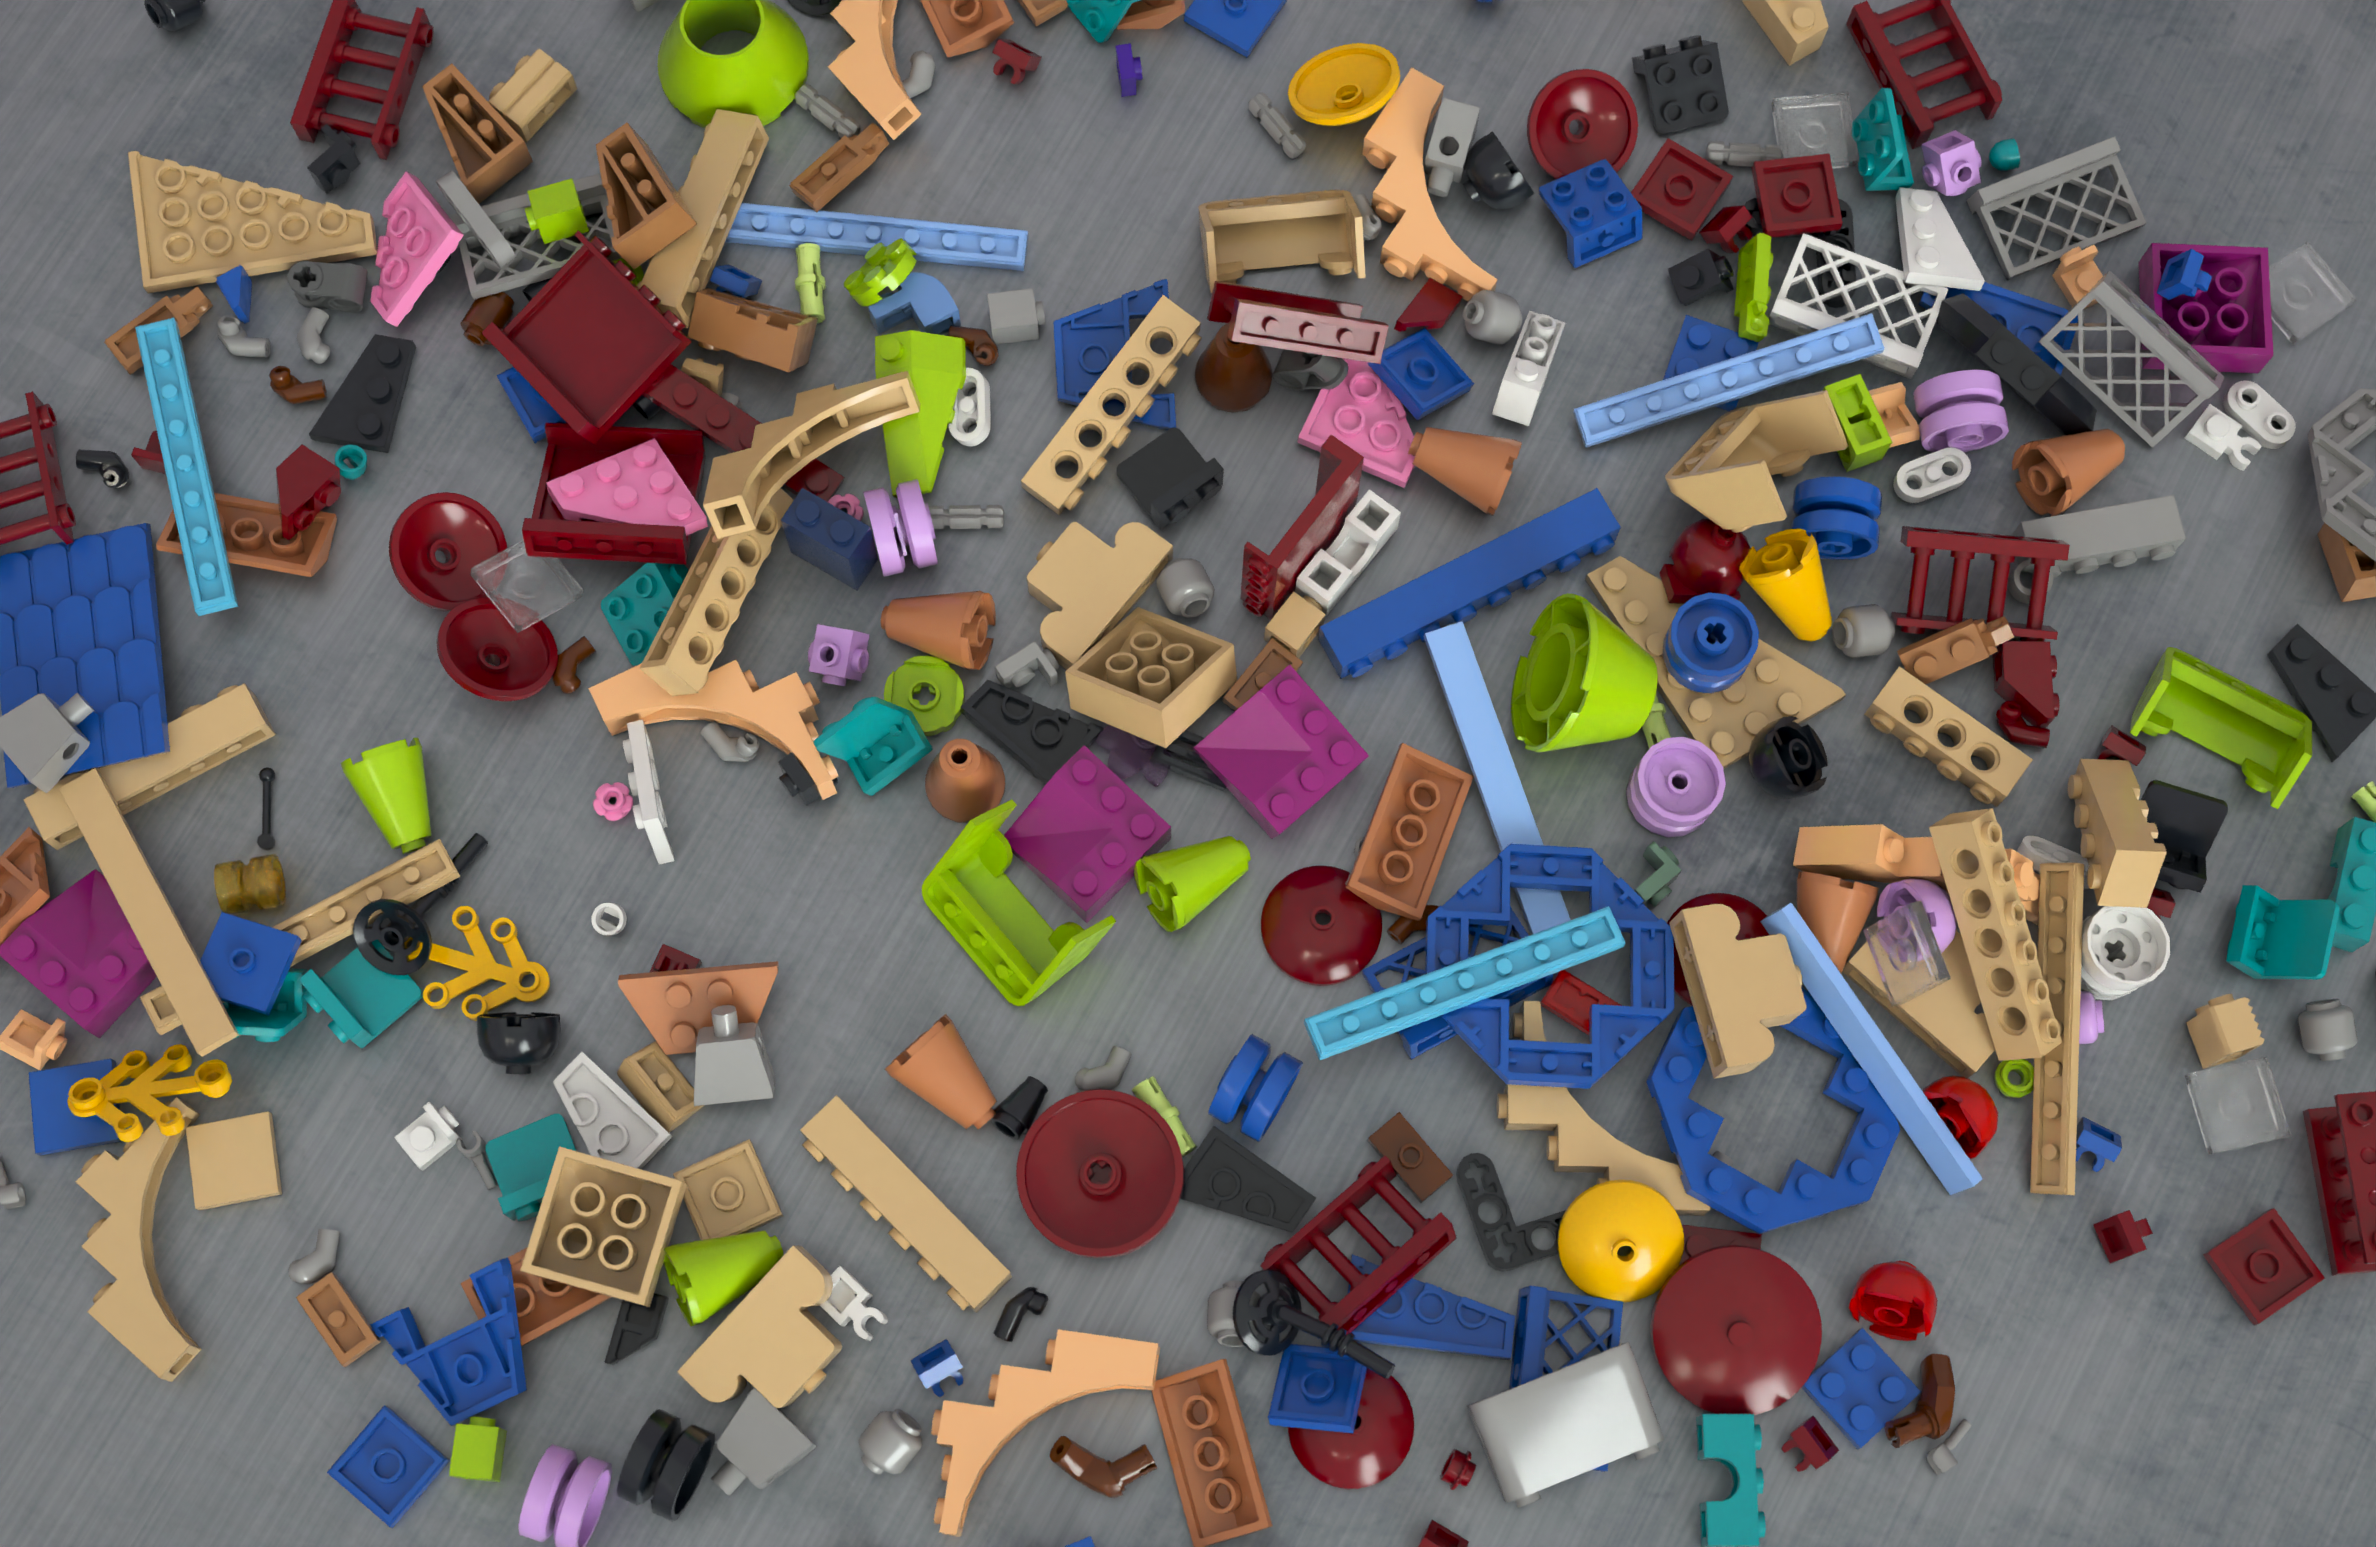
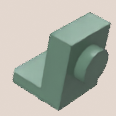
M1653 841L1647 846L1643 857L1656 871L1634 891L1644 900L1643 904L1645 906L1651 903L1653 907H1656L1671 894L1672 890L1668 886L1676 880L1682 870L1677 866L1679 861L1674 853L1665 846L1660 848Z

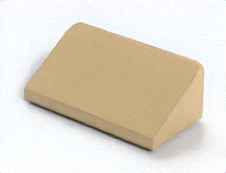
M656 1041L625 1058L617 1071L618 1077L645 1111L669 1133L704 1107V1105L694 1106V1088L671 1059L665 1055Z

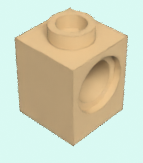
M1293 591L1265 627L1264 640L1268 643L1271 638L1275 639L1299 658L1319 633L1320 626L1324 625L1325 613L1322 612V606L1313 598L1304 595L1302 598Z

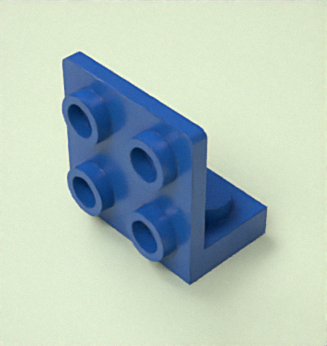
M1602 159L1539 187L1540 197L1566 232L1567 259L1574 268L1642 239V207L1606 159Z

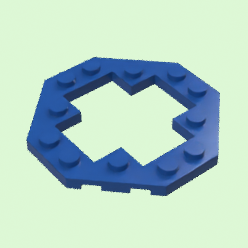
M1510 844L1498 854L1495 860L1474 875L1444 905L1439 906L1427 918L1425 974L1468 959L1469 924L1508 926L1510 922V888L1589 892V913L1609 906L1620 931L1630 933V1006L1592 1004L1589 1009V1044L1509 1040V1000L1486 998L1441 1015L1444 1021L1506 1084L1590 1089L1674 1010V938L1670 926L1662 918L1658 919L1643 904L1644 900L1621 877L1618 879L1603 864L1604 860L1592 848Z
M1803 988L1801 989L1807 1006L1806 1010L1791 1023L1779 1026L1838 1058L1822 1093L1858 1113L1830 1177L1796 1159L1790 1164L1777 1193L1708 1154L1724 1118L1688 1098L1707 1058L1693 1006L1683 1008L1678 1013L1646 1081L1651 1097L1656 1098L1663 1119L1660 1122L1671 1153L1675 1152L1681 1168L1682 1175L1680 1178L1686 1194L1758 1234L1869 1201L1900 1132L1895 1115L1868 1078L1867 1073L1861 1068L1810 992Z

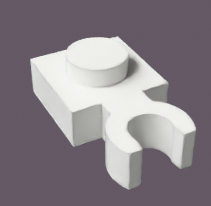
M2211 404L2207 406L2185 436L2186 440L2216 460L2224 452L2229 456L2230 463L2239 470H2244L2251 462L2241 454V450H2247L2250 454L2255 455L2262 447L2253 438H2242L2237 435L2242 425Z
M839 1266L831 1274L833 1282L832 1294L820 1306L840 1326L845 1327L852 1319L856 1334L865 1340L871 1341L874 1337L866 1330V1321L871 1317H875L880 1323L886 1324L888 1318L881 1310L865 1305L873 1295L844 1267Z

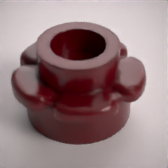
M1453 1449L1447 1458L1440 1475V1480L1450 1484L1451 1490H1455L1458 1485L1466 1487L1470 1482L1476 1468V1464L1470 1461L1472 1453L1467 1451L1465 1454L1457 1449Z

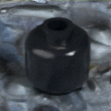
M145 0L144 5L150 19L158 28L164 27L171 32H175L202 18V3L205 0Z

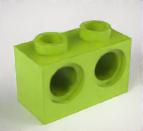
M1861 374L1824 386L1822 391L1827 390L1849 445L1845 450L1837 451L1846 472L1882 460L1891 446L1892 440Z

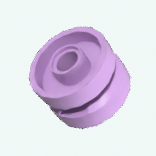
M1964 370L1942 374L1925 381L1913 393L1916 412L1919 417L1924 418L1919 424L1921 444L1925 450L1936 452L1948 447L1957 448L1963 452L1977 450L1995 444L2005 438L2009 432L2006 411L2004 407L1999 406L2004 397L2001 380L1996 373L1986 370Z
M918 479L898 483L896 494L900 509L897 510L896 506H891L889 494L883 487L863 492L884 577L904 572L906 566L904 556L907 555L905 546H909L913 564L917 568L938 564L933 539H936L928 503L923 501Z
M1686 737L1666 738L1651 746L1630 774L1626 789L1628 807L1637 822L1651 833L1665 837L1685 836L1699 829L1721 802L1726 785L1723 766L1715 753L1700 741Z
M552 1444L541 1458L527 1490L520 1514L519 1535L544 1542L554 1532L556 1547H586L606 1500L611 1481L612 1464L588 1456L577 1465L576 1452Z

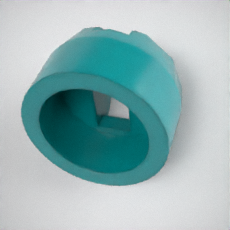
M2014 138L2001 140L1992 147L1989 153V161L1994 168L2005 171L2019 168L2020 153Z
M345 445L337 450L334 458L335 466L340 468V475L342 477L355 480L365 473L367 469V456L362 448L356 445ZM348 459L354 468L350 469L344 463V460Z

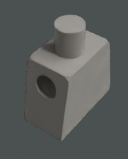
M1443 97L1425 159L1424 173L1430 175L1427 183V192L1436 196L1446 197L1448 196L1452 181L1461 183L1467 154L1472 147L1477 131L1480 107Z
M78 692L62 706H59L44 693L37 694L0 717V747L29 782L43 792L48 793L89 747L90 741L77 725L95 710Z
M722 1005L715 1007L711 1010L713 1026L703 1027L698 1032L695 1058L694 1106L773 1098L776 1082L775 1074L758 1024L754 1022L738 1024L735 1006Z
M754 1387L715 1444V1447L728 1461L711 1479L728 1496L746 1478L757 1488L763 1489L807 1456L817 1446Z

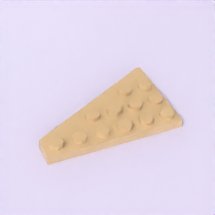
M138 151L128 152L143 288L148 294L214 283L217 281V277L240 265L243 266L249 276L290 270L294 264L300 261L331 263L377 255L374 220L370 213L355 209L345 210L339 205L329 202L322 204L307 200L299 194L273 187L263 188L257 183L245 180V183L222 177L217 172L194 166H181L176 161L168 159L161 161L146 157Z
M1622 556L1590 572L1585 578L1613 623L1654 658L1658 673L1657 690L1689 739L1700 741L1712 750L1722 764L1723 769L1749 755L1752 740L1761 729L1771 722L1782 717L1794 716L1798 718L1794 722L1800 725L1842 701L1846 696L1842 688L1758 639V648L1740 680L1730 688L1712 694L1694 692L1680 685L1668 672L1662 656L1664 637L1678 609L1683 605L1669 603L1662 580Z

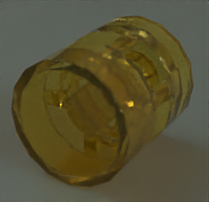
M276 854L252 857L248 865H245L241 860L222 862L215 865V890L222 912L232 915L249 912L253 904H256L260 909L278 907L285 904V878L281 862Z

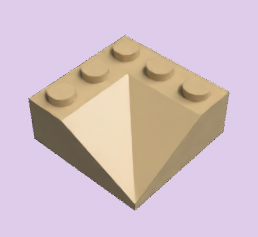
M1137 607L1065 671L1070 708L1164 748H1167L1237 681L1234 644L1140 607Z
M559 1147L520 1271L650 1307L666 1255L664 1249L669 1246L687 1184L681 1180Z

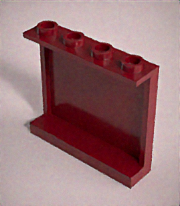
M577 231L574 235L584 245L504 329L491 322L482 334L577 434L595 444L692 341L681 331L686 325L669 309L663 313L657 307L661 300L646 285L639 289L632 282L637 275L621 260L615 264L609 258L613 251L595 235L590 240L580 231Z
M545 423L548 445L532 518H524L522 527L527 556L687 565L692 534L686 536L684 526L610 523L582 518L581 521L566 520L549 495L546 482L655 438L698 503L706 460L703 432L686 429L611 426L593 444L577 434L568 423Z
M1330 435L1321 446L1314 498L1269 556L1248 541L1244 545L1240 599L1243 600L1244 607L1257 617L1264 615L1270 620L1274 617L1293 591L1295 592L1297 577L1321 548L1326 551L1342 530L1345 518L1356 506L1364 457L1333 435Z

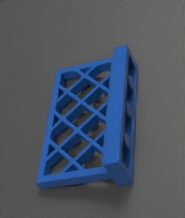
M1511 906L1510 922L1505 935L1483 930L1484 925H1478L1475 928L1471 927L1474 924H1469V935L1475 937L1468 958L1476 956L1475 953L1480 938L1503 943V946L1529 936ZM1512 929L1518 938L1510 936ZM1426 937L1362 970V975L1373 993L1386 989L1381 987L1375 976L1387 970L1404 973L1401 983L1408 981L1409 975L1416 977L1425 975V970L1414 968L1412 964L1415 955L1426 951ZM1408 959L1407 965L1400 964ZM1553 974L1494 995L1488 999L1509 1000V1007L1550 986L1553 983ZM1441 1016L1397 1032L1403 1041V1048L1410 1059L1458 1035Z
M1537 1286L1519 1289L1509 1389L1543 1376V1371L1545 1374L1553 1372L1544 1360L1545 1348L1555 1340L1570 1358L1559 1369L1581 1361L1580 1359L1594 1347L1603 1352L1619 1345L1623 1302L1550 1291L1547 1288ZM1550 1301L1564 1303L1574 1316L1573 1319L1559 1330L1548 1317ZM1575 1305H1582L1587 1307L1580 1312ZM1595 1308L1611 1310L1609 1328L1598 1336L1585 1319V1316ZM1578 1322L1592 1342L1576 1354L1562 1334ZM1547 1329H1548V1330L1550 1331V1333L1552 1334V1336H1550V1337L1546 1340ZM1608 1337V1344L1606 1347V1345L1603 1343V1340ZM1608 1463L1592 1470L1606 1472L1608 1471Z

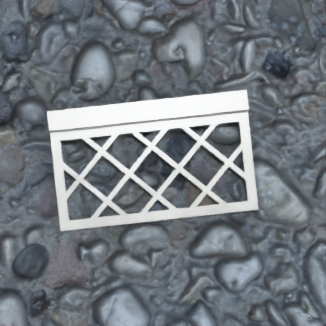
M1803 233L1768 319L1770 320V325L1802 336L1858 318L1862 314L1878 309L1885 324L1884 328L1878 330L1885 350L1883 353L1861 360L1911 379L1919 367L1924 349L1938 317L1941 302L1945 299L1948 288L1905 283L1904 272ZM1809 247L1821 252L1827 264L1808 272L1802 259L1805 248ZM1832 257H1835L1839 260L1833 261ZM1847 263L1856 265L1863 279L1844 285L1837 267ZM1799 267L1802 275L1794 277L1796 270ZM1868 270L1874 272L1875 274L1869 275ZM1830 271L1838 289L1819 296L1812 277ZM1883 277L1894 280L1899 293L1881 300L1873 281ZM1805 281L1813 298L1800 304L1787 299L1786 295L1790 286ZM1904 284L1910 286L1911 288L1906 289ZM1866 285L1874 303L1856 310L1848 291ZM1923 291L1936 296L1931 309L1917 313L1909 295ZM1841 295L1849 313L1837 318L1827 313L1823 302ZM1903 299L1911 317L1892 324L1884 306ZM1816 305L1818 310L1811 308V306ZM1928 317L1925 326H1923L1921 319ZM1914 323L1920 335L1916 348L1901 343L1895 330ZM1889 333L1891 338H1888L1883 335Z

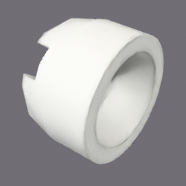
M603 903L595 908L591 920L594 929L602 935H616L626 926L627 917L624 909L618 904ZM606 912L619 918V924L616 925L613 922L602 919L603 913Z

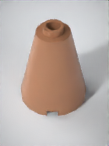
M1426 427L1424 434L1416 431L1408 454L1415 456L1413 465L1486 514L1493 516L1511 476L1514 459L1517 460L1522 442L1515 439Z
M2110 429L2036 440L2023 444L2015 451L2012 461V471L2018 469L2021 479L2015 483L2017 490L2025 503L2037 514L2044 515L2049 513L2052 514L2051 516L2060 515L2123 462L2125 445L2122 438Z
M970 591L893 599L889 606L883 608L881 627L885 629L886 635L890 639L967 670L981 669L989 657L993 638H986L988 625L995 626L996 622L995 604L992 595L989 593Z
M954 739L944 745L929 765L925 778V789L932 807L944 818L957 823H967V821L999 806L1005 792V775L1000 762L991 752L967 739Z
M1805 871L1799 872L1796 879L1797 911L1839 972L1842 973L1878 897L1879 888L1856 881L1853 883L1841 880L1838 877Z
M944 1014L929 1030L921 1034L885 1068V1071L892 1078L965 1129H968L971 1125L980 1129L996 1114L992 1106L997 1100L953 1021L947 1014Z

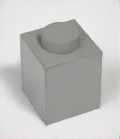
M1033 288L987 294L992 338L995 344L1039 339L1038 325H1045L1043 301L1035 302Z

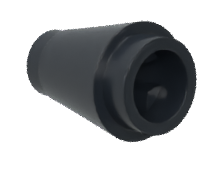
M1028 1076L1023 1083L994 1109L996 1114L992 1119L993 1125L1003 1134L1015 1140H1018L1022 1134H1027L1044 1100V1096L1048 1092L1047 1087L1038 1079Z

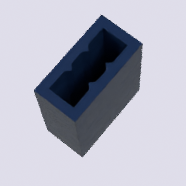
M804 488L800 490L781 519L791 553L858 591L878 560L870 526Z

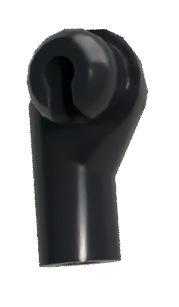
M78 450L76 453L77 468L98 470L104 478L103 482L108 487L120 488L127 483L129 478L128 468L115 452Z
M1025 1288L1006 1303L993 1334L1002 1340L1012 1342L1026 1312L1029 1310L1035 1315L1042 1314L1048 1303V1296L1045 1293L1038 1292V1288Z

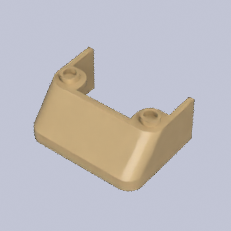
M1324 190L1212 201L1198 206L1205 273L1211 293L1213 292L1215 281L1236 284L1237 279L1244 276V270L1319 263L1322 268L1328 269L1329 274L1332 275L1348 274L1351 272V268H1353L1358 279L1366 278L1362 215L1349 191Z
M1825 390L1740 407L1725 413L1714 422L1667 472L1665 479L1670 491L1721 528L1731 529L1732 532L1737 533L1745 531L1753 525L1783 521L1787 517L1771 475L1792 476L1804 468L1803 464L1811 456L1845 450L1849 445L1829 394Z

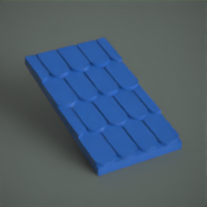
M149 523L125 526L95 535H86L74 539V543L68 545L65 542L47 544L42 547L0 556V701L2 716L40 693L46 694L59 706H62L78 692L95 710L77 725L90 741L89 747L63 776L170 752L151 524ZM4 752L7 788L32 784Z

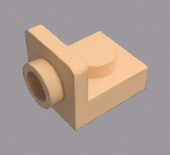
M2095 245L2083 250L2080 247H2076L2060 257L2061 263L2052 275L2072 308L2103 277L2093 261L2098 253ZM2094 299L2084 309L2089 308L2097 304L2098 302Z

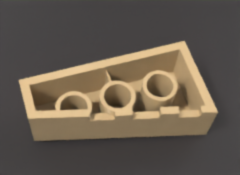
M2080 759L2076 774L2070 775L2068 780V796L2070 799L2075 800L2074 823L2076 828H2081L2082 858H2087L2089 865L2087 871L2088 887L2094 889L2097 906L2147 908L2167 851L2163 843L2154 842V838L2158 837L2159 832L2155 823H2147L2149 808L2145 800H2139L2140 787L2129 760Z

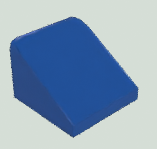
M240 265L217 277L216 283L240 322L246 324L250 321L252 281L243 266Z

